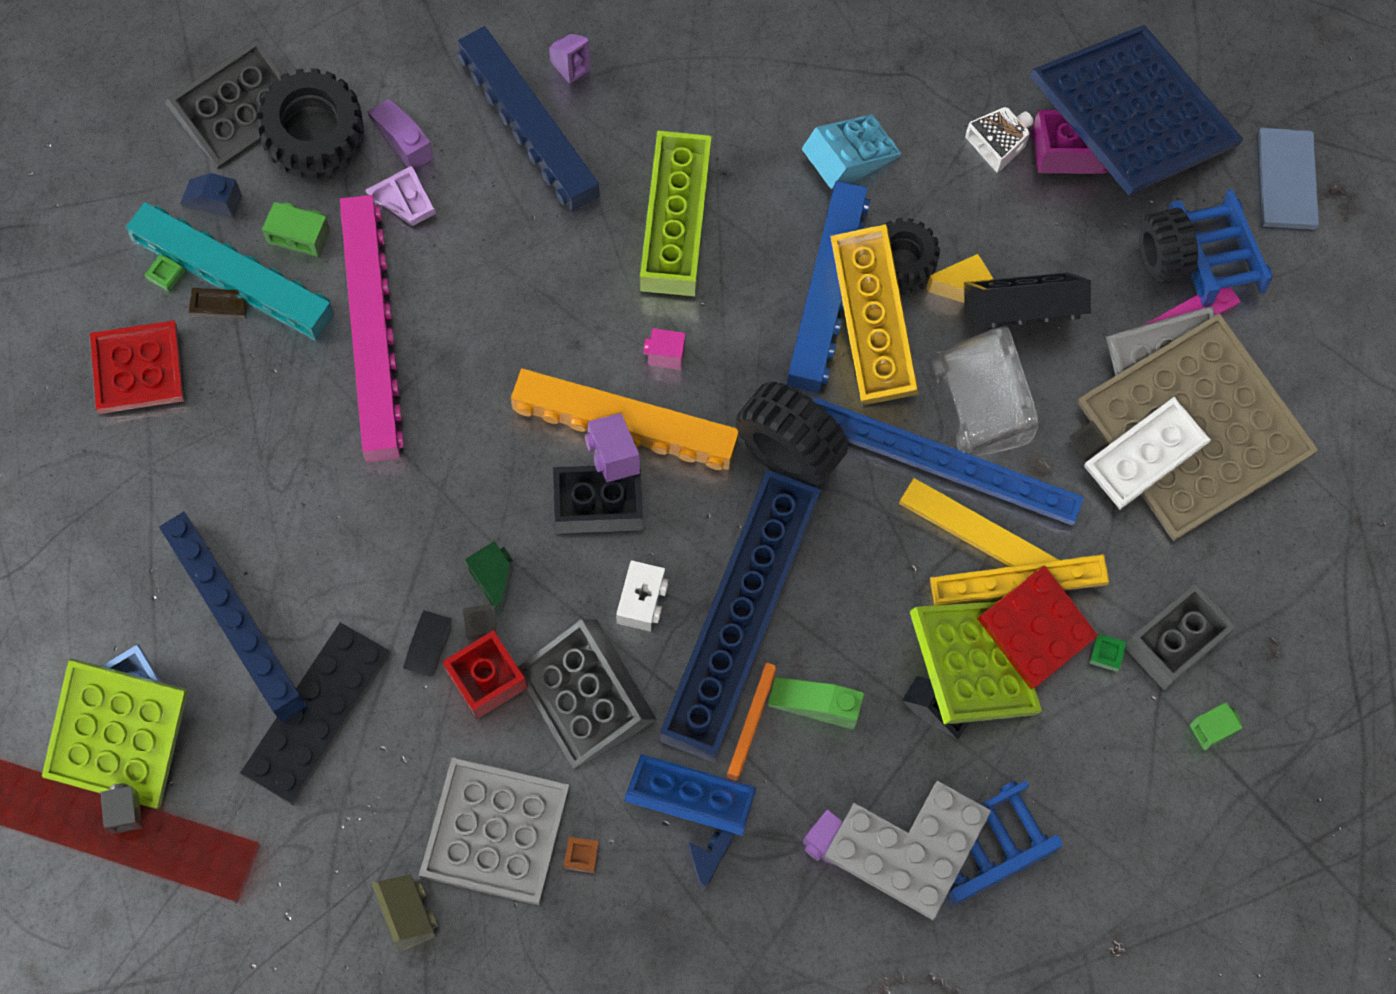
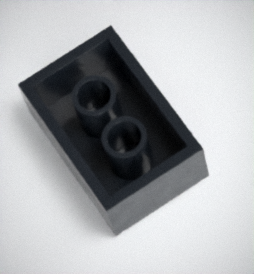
M595 466L553 467L556 534L643 530L641 469L640 474L606 482L603 472H597Z

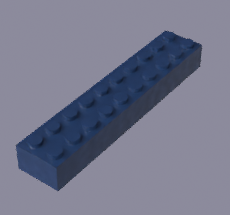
M766 470L661 728L660 742L716 763L817 507L821 489Z

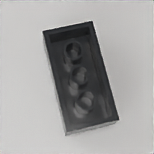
M1065 272L964 282L965 316L974 319L975 323H983L988 328L1001 327L1002 322H1011L1013 325H1025L1031 319H1037L1038 322H1053L1054 317L1064 316V319L1067 320L1080 319L1081 314H1091V280Z

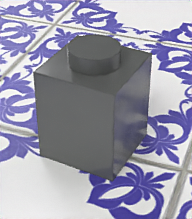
M115 784L109 787L110 790L100 792L104 828L109 833L116 834L143 828L139 793L132 786H128V784Z

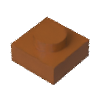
M568 837L564 869L594 873L599 841Z

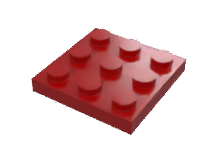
M175 320L90 333L95 405L98 414L184 401L178 330Z
M1045 565L1037 569L977 617V620L1030 689L1037 687L1098 637V634Z

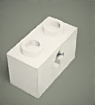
M636 561L630 562L616 614L617 624L651 632L653 623H659L662 606H658L660 595L666 596L669 579H665V568ZM643 593H647L648 596H646L644 601L639 600Z

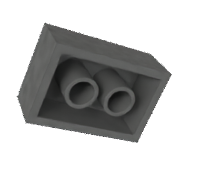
M1195 583L1135 633L1126 643L1125 649L1165 691L1224 641L1236 626Z

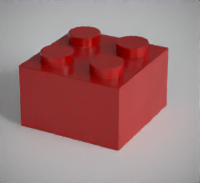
M494 630L442 661L447 674L476 720L527 689L524 676Z

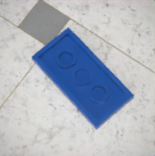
M641 754L624 801L743 836L757 787Z

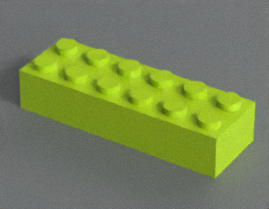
M657 131L640 271V291L695 297L712 136Z

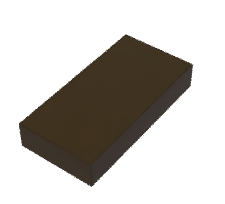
M192 288L188 313L190 316L245 319L247 300L242 297L241 299L237 296L240 295L237 290Z

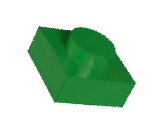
M1098 633V637L1094 641L1089 664L1118 672L1126 641Z

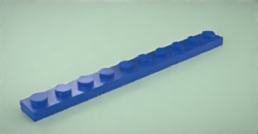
M815 397L814 402L820 404L829 415H832L837 425L841 426L844 431L843 434L846 435L849 443L1073 526L1084 498L1083 496Z

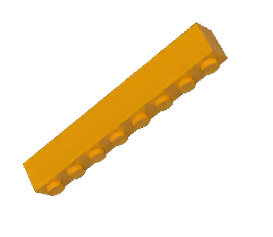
M523 368L520 370L511 396L512 409L518 414L528 417L531 415L542 417L544 421L551 424L563 423L580 432L588 430V421L621 413L636 447L640 445L648 447L653 452L661 455L673 454L686 462L698 461L705 463L706 466L714 470H729L739 438L738 430L730 426Z

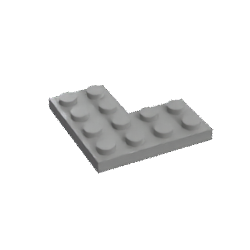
M936 781L910 831L907 833L867 809L853 803L824 858L934 920L991 810Z

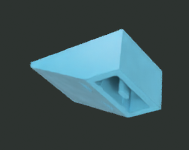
M872 114L818 126L802 147L803 152L830 189H834L835 181L852 184L897 159L902 154Z

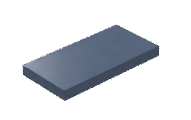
M1260 128L1258 131L1262 227L1316 230L1319 226L1314 132Z

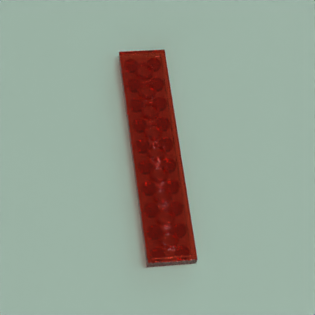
M0 759L1 827L238 903L260 847L258 842L141 804L143 828L111 834L104 828L100 793L43 778L41 772Z

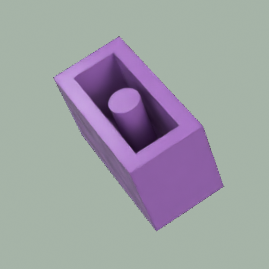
M618 413L588 421V434H585L586 446L589 451H594L595 455L593 458L597 472H603L606 482L640 474L639 452L622 414Z

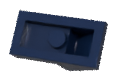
M724 830L721 833L715 831L707 848L711 849V852L688 841L687 847L700 889L704 891L707 889L735 837L734 833Z

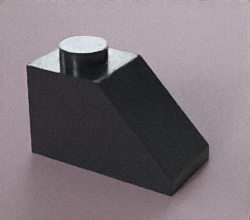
M917 676L902 699L917 717L953 739L959 740L969 723L944 725L930 679Z

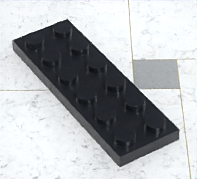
M340 622L297 686V690L306 702L307 707L284 722H281L277 717L240 774L293 805L391 655L390 650Z

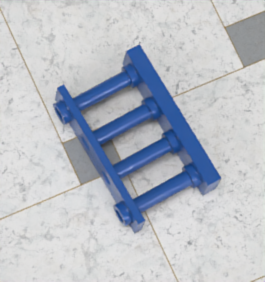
M1233 189L1227 190L1222 205L1189 212L1185 210L1181 200L1170 203L1169 209L1177 207L1183 209L1191 223L1226 215L1230 227L1200 234L1195 232L1198 242V265L1195 273L1190 275L1203 307L1213 305L1220 289L1255 282L1260 294L1266 293L1270 281H1272V270L1263 259L1243 214L1242 202L1236 198ZM1235 237L1240 247L1238 250L1208 256L1204 254L1201 244ZM1245 259L1250 272L1217 278L1213 275L1210 267Z
M1016 781L1010 782L1000 789L1001 794L980 804L991 810L987 822L1006 853V856H1004L1006 862L998 866L994 862L991 863L978 839H976L970 852L980 868L978 870L980 875L969 880L968 876L964 877L961 870L959 871L952 884L953 890L947 895L952 906L1048 857L1063 846L1058 834L1051 838H1048L1047 834H1042L1020 794L1024 793L1029 787L1027 781L1017 784ZM1007 801L1011 802L1032 839V848L1025 852H1022L1020 848H1016L997 815L995 807Z

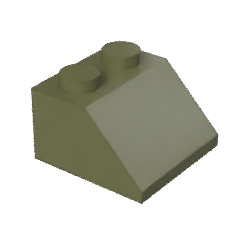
M411 875L377 881L372 884L393 941L401 952L436 937L433 929L438 927V923L432 909L426 911L422 900L426 899L427 895L421 881L415 882Z

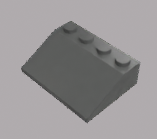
M256 39L169 97L165 104L181 126L218 167L260 139L257 127V106L261 105L260 98L263 92L269 93L268 86L273 81L277 83L281 81L280 76L282 73ZM302 109L296 111V112L293 113L290 117H292L293 115H295L296 113H298V112L301 111Z
M580 619L518 666V669L525 678L528 693L572 769L579 768L619 745L656 720V717L598 620Z

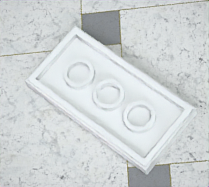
M1173 397L1088 460L1084 467L1121 510L1209 444L1211 439L1177 399Z

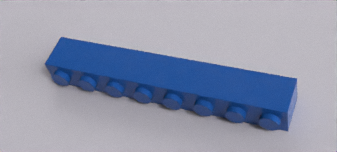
M835 181L788 373L787 386L819 393L821 384H827L831 368L826 367L827 359L833 360L837 343H833L832 338L833 334L839 335L842 319L837 318L839 310H844L830 236L864 229L865 223L860 222L861 215H867L871 200L866 198V187Z

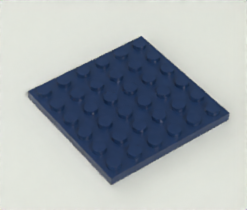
M1146 25L1036 67L1029 75L1128 196L1239 146L1243 141L1239 133Z

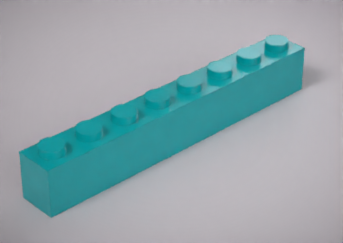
M144 202L125 227L132 241L158 255L163 254L182 265L185 270L220 289L239 291L240 296L237 297L247 300V304L315 341L334 316L331 302L323 294H314L308 291L297 280L291 282L284 278L283 274L272 267L267 269L253 256H243L229 243H219L208 232L195 230L186 220L171 217L165 209L158 205L153 207Z

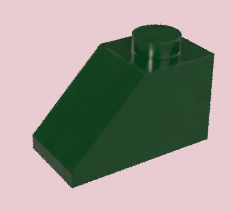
M495 541L464 560L467 570L499 615L504 609L512 575L510 563L513 560L505 547L500 549Z

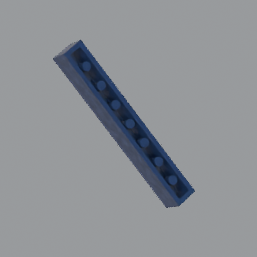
M486 26L459 39V52H457V56L464 67L468 66L472 71L471 76L476 85H482L489 103L492 106L496 105L500 110L499 115L505 125L510 124L516 141L520 145L524 144L528 149V157L534 165L538 164L540 166L546 183L548 185L553 184L561 204H567L573 212L600 197L599 182Z
M185 511L159 526L273 713L281 722H284L307 707L306 702Z

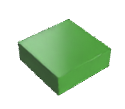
M160 254L144 275L146 279L169 292L183 275L185 269L182 265Z

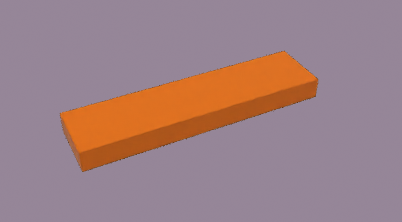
M766 662L727 773V779L738 782L776 674V666Z

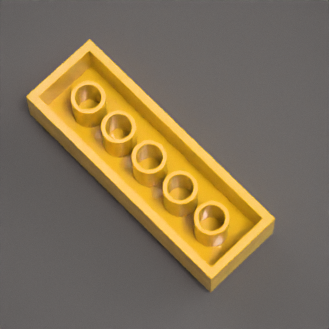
M886 224L830 236L862 403L869 405L919 395L892 246Z

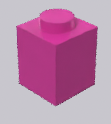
M652 328L651 338H645L643 354L648 355V365L681 370L686 333Z

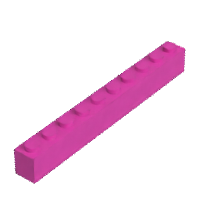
M373 195L340 198L362 452L366 462L400 458L399 448H404L403 431H398L397 422L402 421L400 404L395 405L394 397L399 396L398 380L393 379L392 370H397L395 353L390 354V345H394L393 329L388 328L387 320L392 319L390 303H385V295L390 293L388 278H383L382 270H387L385 253L381 254L380 246L385 245L383 229H378V222L382 221L381 206L375 205Z

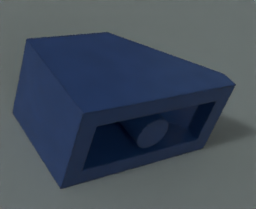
M208 173L189 180L180 204L185 207L233 219L242 194L236 179Z

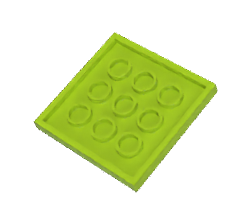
M996 602L918 606L909 611L944 725L1033 716L1042 712L1035 688L1030 689L977 620L978 616Z
M74 658L68 660L42 777L98 793L110 790L109 787L115 784H128V786H132L139 793L141 805L156 809L161 807L188 689Z

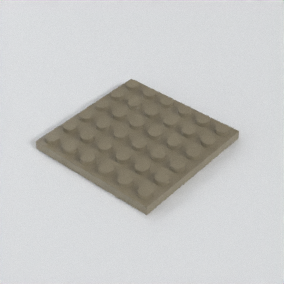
M1220 313L1077 400L1078 405L1107 446L1173 397L1177 399L1211 439L1209 444L1141 494L1173 542L1319 451Z

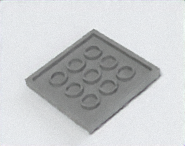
M451 758L419 877L540 906L570 788L569 784Z

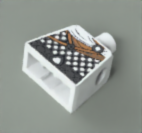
M1003 107L971 121L965 137L998 173L1025 148L1030 135L1027 128L1031 127L1034 121L1027 111L1016 117L1009 108Z

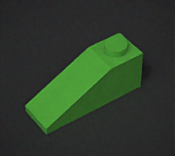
M775 677L768 706L854 730L864 693L834 684Z

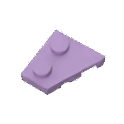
M412 166L365 190L368 195H373L374 201L412 226L436 214Z

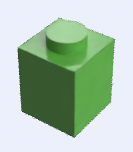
M1227 702L1198 716L1189 725L1204 751L1235 736L1243 728L1239 714L1234 708H1230Z

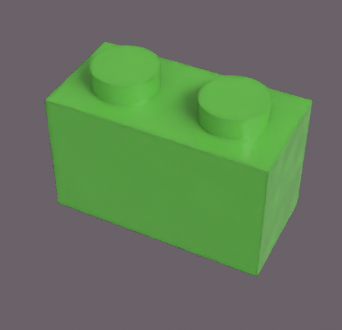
M277 202L273 203L262 228L267 243L319 257L330 230L327 218L322 213L315 210H302L291 203L281 204Z

